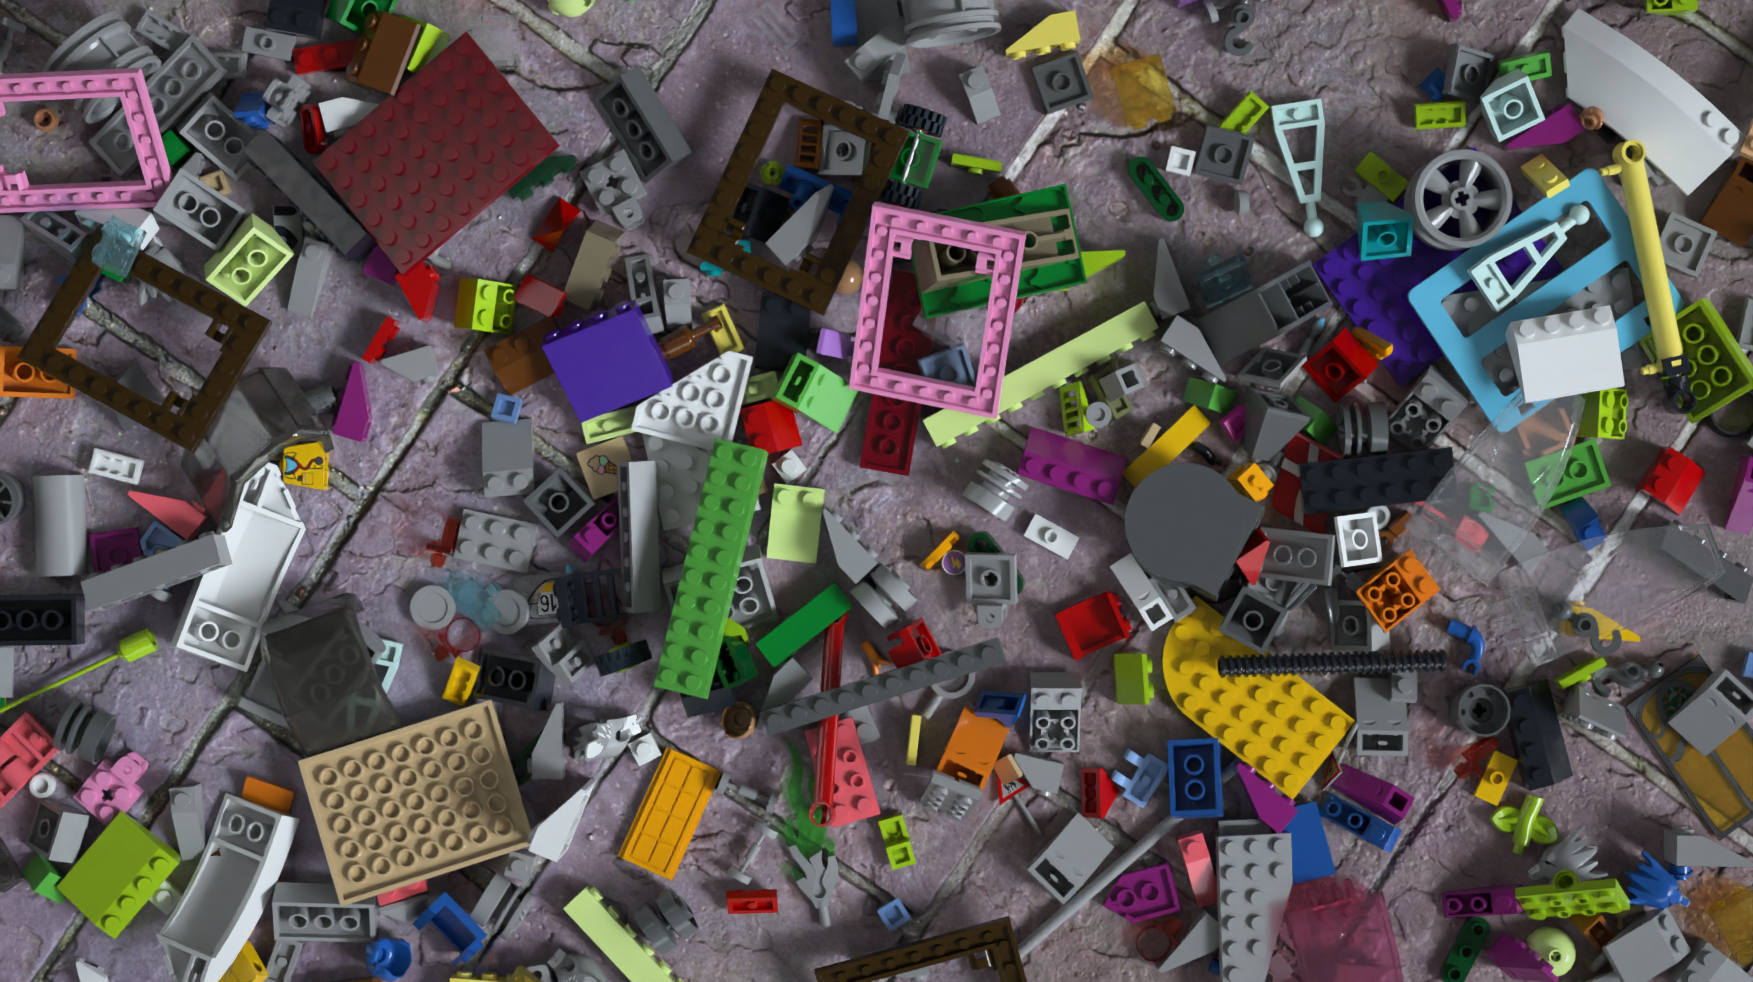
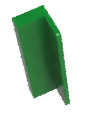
M834 582L755 644L770 664L775 667L851 609L852 604L841 591L838 584Z

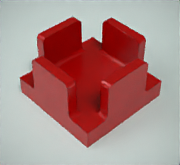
M923 617L914 620L886 637L888 642L899 636L903 640V644L888 652L896 668L942 654Z

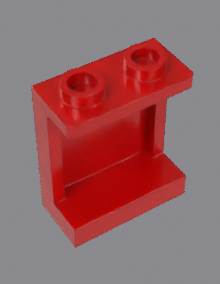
M1107 590L1054 613L1075 661L1083 658L1084 655L1130 637L1128 631L1132 630L1127 616L1122 618L1118 608L1122 607L1117 593L1112 595L1111 591Z

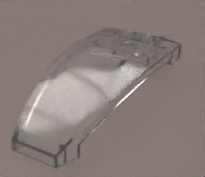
M1520 391L1466 450L1423 505H1419L1404 524L1406 530L1424 542L1417 552L1415 559L1422 561L1433 548L1437 552L1429 560L1427 567L1432 570L1438 565L1435 571L1436 574L1442 575L1452 562L1457 565L1447 579L1449 583L1454 584L1462 573L1466 571L1488 586L1530 533L1549 503L1563 475L1574 446L1586 400L1577 394L1524 403Z
M1682 524L1628 530L1568 544L1495 571L1504 598L1489 604L1488 607L1489 610H1495L1506 604L1508 605L1510 612L1494 618V623L1499 624L1513 618V622L1497 628L1498 633H1506L1516 628L1519 636L1505 640L1503 646L1506 648L1522 642L1531 666L1536 667L1557 659L1559 656L1590 645V637L1581 638L1572 632L1571 622L1568 620L1560 621L1554 617L1552 609L1557 602H1568L1576 614L1589 613L1593 615L1598 623L1600 641L1611 636V632L1614 629L1619 630V632L1674 605L1696 591L1707 588L1724 575L1727 570L1709 524ZM1556 605L1555 610L1560 611V605Z

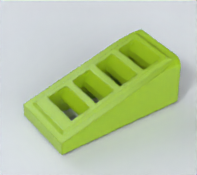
M1082 381L1059 387L1066 437L1094 430L1095 427L1090 425L1086 419V410L1089 405ZM1075 390L1076 395L1070 397L1069 392ZM1077 401V405L1072 407L1071 402ZM1078 410V416H1075L1074 411Z

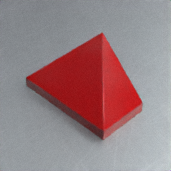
M559 197L532 239L551 252H554L581 211Z
M1261 529L1255 530L1236 560L1239 568L1251 585H1256L1270 544V540Z
M1080 767L1082 816L1102 819L1106 816L1120 790L1103 768Z

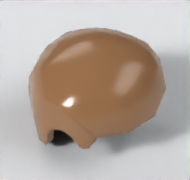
M852 258L836 290L838 295H852L862 285L863 270Z
M736 701V706L725 708L720 720V725L725 732L724 735L737 740L749 737L756 730L758 723L755 709L750 703L744 701Z

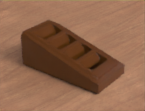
M799 118L794 167L819 171L824 121ZM804 126L818 127V132L804 131ZM803 136L817 137V142L802 139ZM802 145L816 147V151L801 150ZM801 155L814 156L815 160H800Z

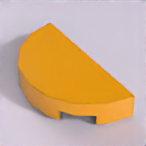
M1356 326L1352 329L1353 336L1357 340L1360 339L1374 359L1382 360L1391 355L1393 351L1392 343L1362 327L1358 328Z
M953 530L919 566L924 571H928L960 539V535Z

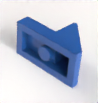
M1582 496L1571 500L1559 508L1584 551H1588L1608 539L1597 520L1599 515Z
M981 690L974 713L977 717L1000 719L1004 726L1009 728L1019 719L1027 696L1024 693Z

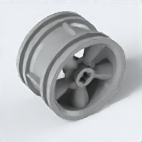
M898 0L902 3L906 24L904 34L910 36L906 40L907 48L925 49L961 44L994 35L1002 30L1001 24L995 22L999 18V12L995 10L993 0Z
M111 11L93 19L71 35L52 54L43 72L141 68L146 83L161 67V60L153 55V51L148 46H141L130 34L131 26L126 21H123L122 16L117 11ZM120 97L72 99L75 102L74 109L79 114H83V119L89 124L103 120L123 107Z
M1468 149L1449 151L1423 165L1410 179L1404 195V210L1414 216L1413 233L1426 245L1447 252L1462 251L1494 237L1505 225L1512 207V189L1502 167L1486 154ZM1444 165H1460L1459 181L1449 183L1437 168ZM1478 175L1486 183L1487 191L1478 193L1477 188L1472 185ZM1424 188L1441 194L1442 205L1425 212L1423 204ZM1458 194L1459 197L1463 196L1465 198V201L1461 204H1456L1455 202ZM1478 206L1490 210L1488 220L1482 229L1472 215L1477 211ZM1449 216L1459 219L1460 238L1448 236L1438 230Z

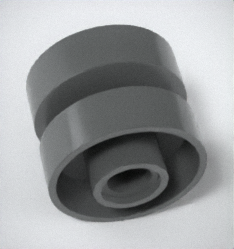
M0 471L1 525L16 518L23 510L26 501V494L22 483L17 477L5 471Z
M669 886L655 896V901L660 911L649 902H646L633 912L645 936L663 955L678 945L673 931L683 939H687L699 930L694 914L686 901Z

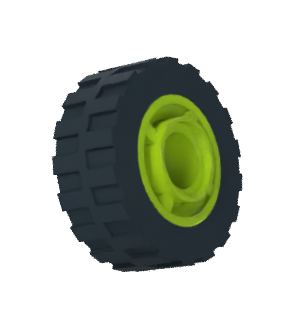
M644 639L632 644L628 642L611 648L609 652L594 657L600 677L614 672L620 673L637 667L639 663L653 657L647 640Z

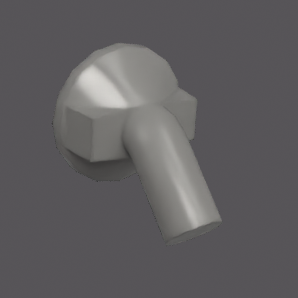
M439 247L427 259L434 265L449 270L452 261L438 256L441 248Z
M1281 450L1268 462L1262 461L1257 464L1272 483L1277 480L1280 472L1276 466L1284 454Z

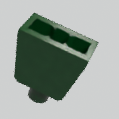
M731 636L723 638L716 669L725 690H729L758 676V671L744 642Z

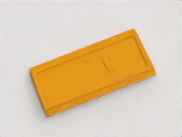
M667 746L618 856L672 881L722 771Z

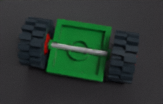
M904 104L898 124L914 132L910 131L889 177L896 181L888 179L879 198L881 202L918 210L923 192L907 185L928 190L943 144L942 140L928 136L941 138L947 121L946 116L927 108Z

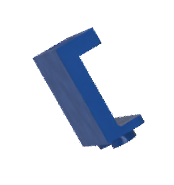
M446 892L412 923L420 931L430 922L459 951L460 954L452 961L454 966L461 960L466 963L484 946L481 941L487 936Z

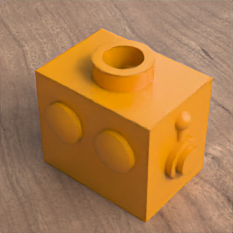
M1255 462L1242 463L1226 478L1237 493L1254 502L1264 499L1268 494L1267 491L1274 486Z

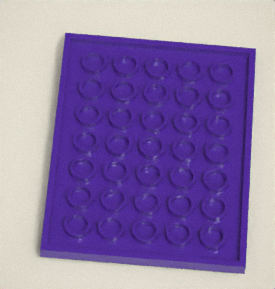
M1473 147L1472 149H1470V150L1478 151L1475 147ZM1448 165L1440 173L1449 183L1459 181L1460 165ZM1478 175L1472 185L1477 188L1478 193L1487 191L1486 183ZM1424 188L1423 204L1425 212L1442 205L1441 194ZM1459 194L1455 198L1456 204H1461L1465 201V198L1463 196L1459 197ZM1404 198L1394 206L1404 210ZM1513 198L1510 215L1506 223L1522 213ZM1478 206L1477 211L1472 214L1481 229L1488 220L1490 210ZM1449 216L1438 230L1448 236L1460 238L1459 219ZM1356 232L1312 265L1319 278L1355 327H1362L1393 344L1391 355L1380 361L1399 387L1444 356L1410 305L1407 296L1413 287L1468 249L1455 252L1437 250L1423 243L1413 233L1411 256L1361 261L1358 232ZM1542 238L1532 242L1539 254L1547 246ZM1523 248L1495 262L1509 285H1513L1532 263ZM1552 255L1530 282L1548 280L1562 270L1563 267L1555 256ZM1470 279L1450 294L1479 289L1474 281Z

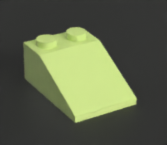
M774 483L767 558L816 564L825 489Z

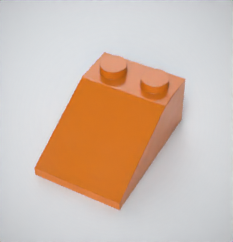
M0 345V396L75 399V389L17 358L23 346ZM55 348L76 360L77 349Z

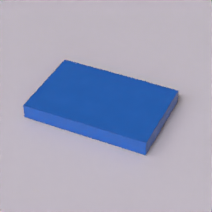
M1316 800L1294 805L1298 812L1282 831L1291 833L1292 885L1336 874Z

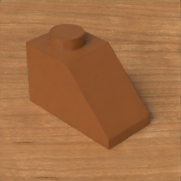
M1600 913L1591 916L1577 914L1567 917L1571 924L1598 952L1617 935Z

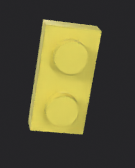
M1542 153L1520 167L1523 175L1548 199L1570 186L1568 178Z

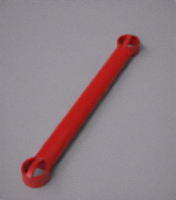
M848 611L843 614L841 620L839 617L824 629L820 692L841 685L844 624L848 620ZM839 714L818 720L813 805L809 809L808 814L811 823L822 828L832 825L836 817L835 809L833 808ZM821 805L822 819L821 823L818 824L814 819V811ZM827 806H828V809L830 810V818L828 819V821H827Z

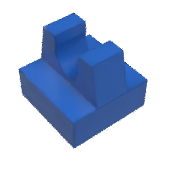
M1437 67L1418 85L1433 102H1438L1445 95L1442 93L1446 74Z

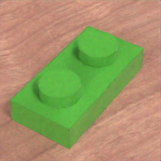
M1547 49L1497 61L1499 77L1518 68L1528 75L1530 81L1552 76L1550 53Z

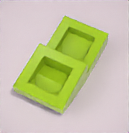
M902 811L878 818L892 870L916 864Z

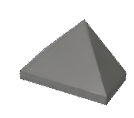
M427 891L380 906L379 911L382 914L413 925L412 923L423 913L432 893Z

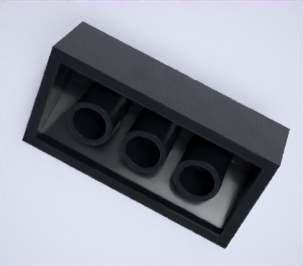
M1548 679L1502 690L1508 698L1511 707L1507 727L1515 757L1518 760L1517 764L1523 787L1532 791L1555 785L1573 776Z

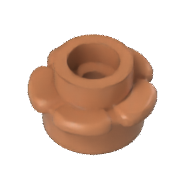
M1590 106L1580 113L1579 118L1581 119V124L1586 129L1598 130L1602 127L1604 114L1598 107Z
M51 108L39 109L34 116L35 127L46 133L53 131V128L57 127L59 123V118L55 115L56 112Z

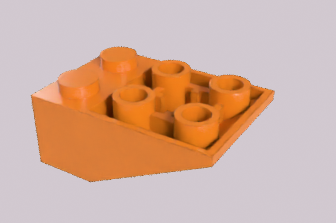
M1409 549L1398 553L1384 564L1355 593L1381 630L1386 633L1441 589L1413 550Z
M965 705L935 770L955 777V781L961 779L977 785L983 791L1010 727L1006 728L1001 721L994 718L977 717L974 709Z

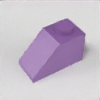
M821 328L816 353L817 355L847 361L848 356H853L855 341H851L852 335Z

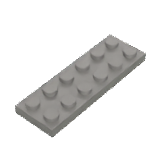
M191 35L146 82L161 137L169 130H172L228 72L194 35ZM122 107L89 143L120 177L126 178L139 164V159Z

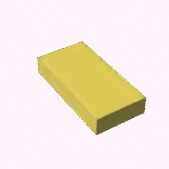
M725 304L701 314L705 323L709 321L710 316L713 317L715 315L718 316L723 328L716 333L714 330L710 332L720 356L727 351L739 353L745 350Z
M919 713L911 714L906 754L907 765L916 766L921 714Z

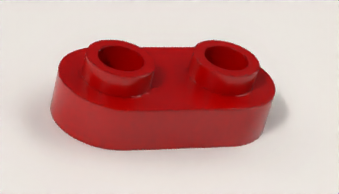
M304 104L300 110L304 148L309 154H321L327 146V137L320 107L317 104Z

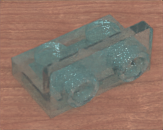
M112 216L110 221H107L103 227V236L100 243L96 244L93 248L92 262L101 269L126 278L147 232L121 221L118 217Z

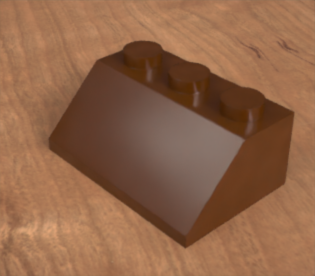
M371 10L365 19L362 35L356 42V50L352 61L347 66V74L344 80L369 92L394 96L421 25L384 11Z
M547 317L483 350L495 374L510 396L555 373L542 348L545 334L556 328L560 330L554 317Z

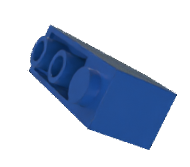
M265 92L242 94L234 111V118L242 121V124H247L248 127H253V130L269 129L268 125L276 124L265 116L272 106L263 100Z
M1329 793L1319 812L1320 816L1390 853L1402 830L1332 793Z

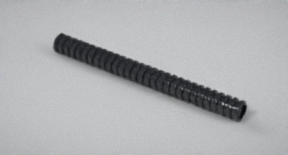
M1424 649L1423 652L1420 650L1415 652L1408 650L1407 653L1404 650H1400L1399 653L1396 650H1393L1392 653H1389V651H1384V653H1381V651L1376 653L1369 651L1368 654L1365 651H1361L1360 654L1354 651L1352 654L1350 652H1345V654L1338 652L1337 655L1333 652H1330L1329 655L1325 652H1322L1321 655L1318 653L1313 655L1310 653H1306V655L1298 653V656H1295L1294 653L1287 656L1285 653L1282 656H1279V654L1274 656L1267 654L1266 657L1263 654H1259L1258 657L1252 654L1251 657H1248V655H1243V657L1236 655L1234 658L1231 655H1228L1227 658L1220 655L1218 658V674L1221 678H1224L1225 675H1228L1229 678H1232L1233 675H1236L1237 678H1240L1241 675H1244V677L1249 675L1256 677L1258 674L1260 677H1264L1265 674L1268 677H1271L1272 674H1275L1276 677L1280 676V674H1283V676L1288 674L1295 676L1296 673L1299 676H1303L1304 673L1310 676L1312 673L1315 675H1319V673L1327 675V672H1330L1331 675H1334L1335 672L1342 675L1343 672L1346 674L1351 672L1354 674L1359 672L1366 674L1369 671L1370 674H1373L1377 671L1380 674L1382 671H1385V673L1390 671L1397 673L1398 670L1401 673H1405L1406 670L1412 673L1414 670L1416 672H1421V670L1429 672L1430 669L1432 672H1436L1437 669L1444 672L1447 666V657L1443 649H1439L1438 652L1435 649H1432L1431 652L1427 649Z

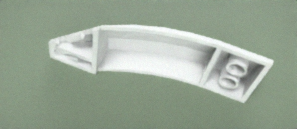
M1576 9L1561 27L1562 38H1564L1565 42L1563 59L1564 73H1567L1568 88H1566V98L1571 99L1583 109L1590 106L1598 107L1604 114L1602 123L1625 141H1640L1646 149L1645 158L1685 196L1692 193L1730 157L1746 137L1712 103L1668 66L1626 36L1583 10Z
M254 456L252 457L215 532L217 535H225L232 565L196 577L170 647L244 672L248 671L272 604L306 530L295 509L296 506L284 485L277 465Z
M225 793L201 860L173 913L160 933H156L158 942L162 943L165 955L163 958L168 974L172 975L174 982H218L233 963L253 931L274 890L300 821L299 818ZM217 850L220 851L221 856H211Z

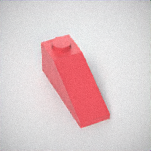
M136 490L129 491L127 494L186 540H193L210 518V515L205 512L207 508L197 500L192 502L190 500Z
M1198 829L1176 836L1197 908L1217 903V881L1203 833Z

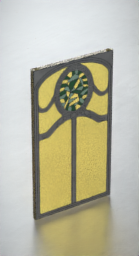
M1697 654L1636 698L1627 702L1624 707L1716 839L1720 841L1753 818V730L1746 722L1704 757L1667 723L1712 674L1700 654Z

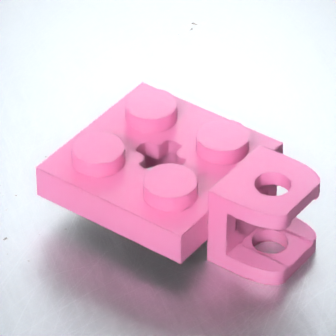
M136 751L123 756L115 765L106 758L73 798L104 825L108 826L120 810L127 813L144 792L136 782L146 772L148 762ZM111 789L113 791L111 794L113 800L106 799L103 790Z

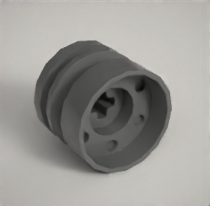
M1366 402L1363 414L1360 413L1357 403L1351 404L1350 412L1347 403L1339 404L1335 430L1341 455H1350L1351 446L1354 455H1360L1362 444H1365L1368 454H1386L1389 431L1384 402Z
M1470 684L1461 687L1453 694L1449 702L1448 713L1451 723L1458 731L1469 736L1489 737L1498 734L1506 727L1510 719L1511 707L1506 695L1497 687L1488 684ZM1472 708H1481V712L1477 714L1472 713Z
M74 700L59 721L53 747L59 751L65 748V752L70 755L79 746L78 758L94 765L102 758L112 739L117 717L103 710H98L92 717L93 708L91 705L84 706L83 702Z

